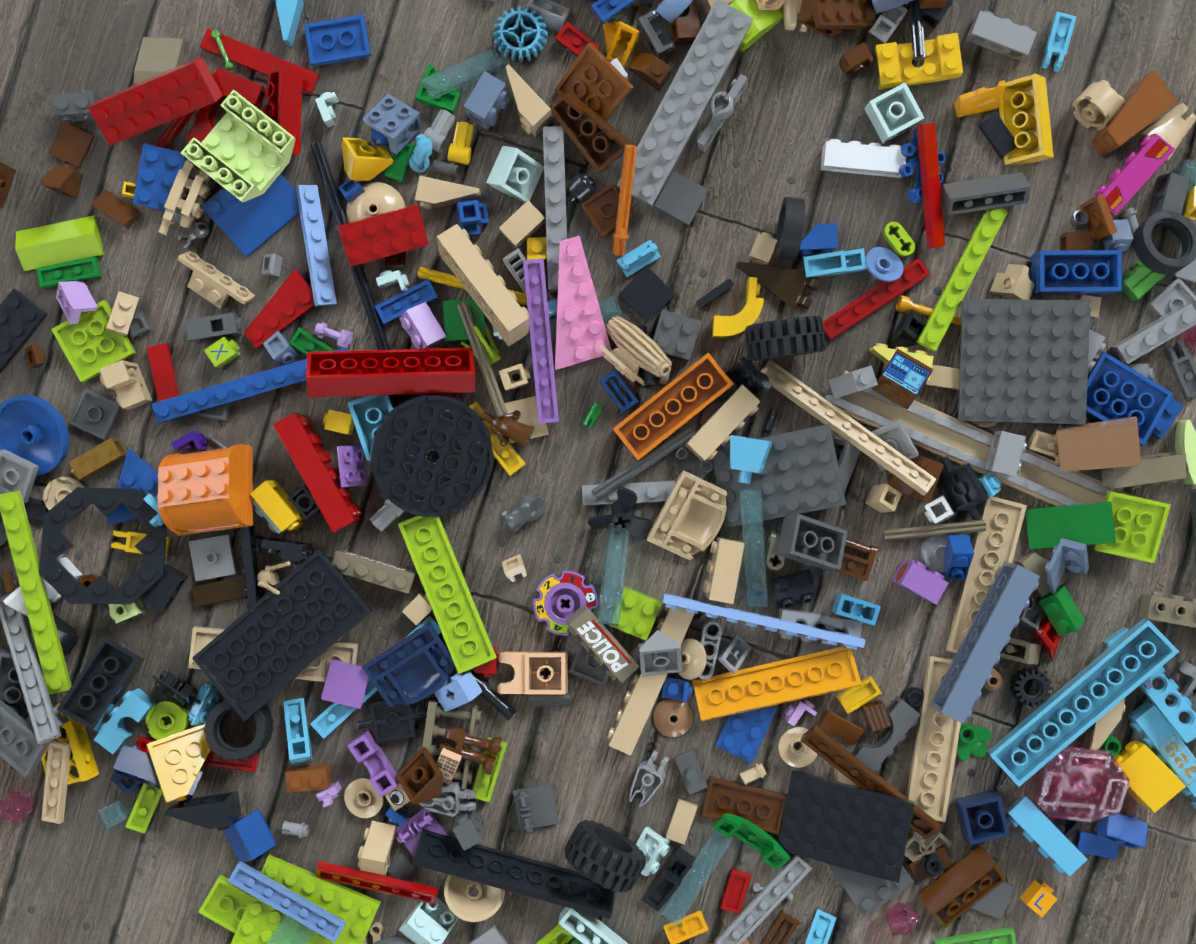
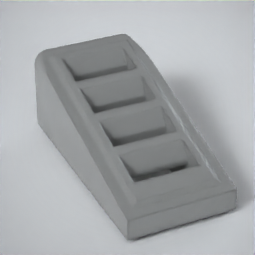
M517 248L504 257L502 261L526 294V287L523 284L525 283V277L521 280L519 278L524 273V267L517 272L514 271V269L523 264V260H526L522 252ZM519 256L520 260L510 265V262Z

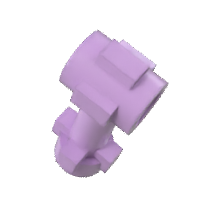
M317 323L314 334L318 335L317 337L323 339L324 336L336 339L338 340L337 345L349 348V345L352 344L353 332L345 329L337 332L327 328L328 324Z

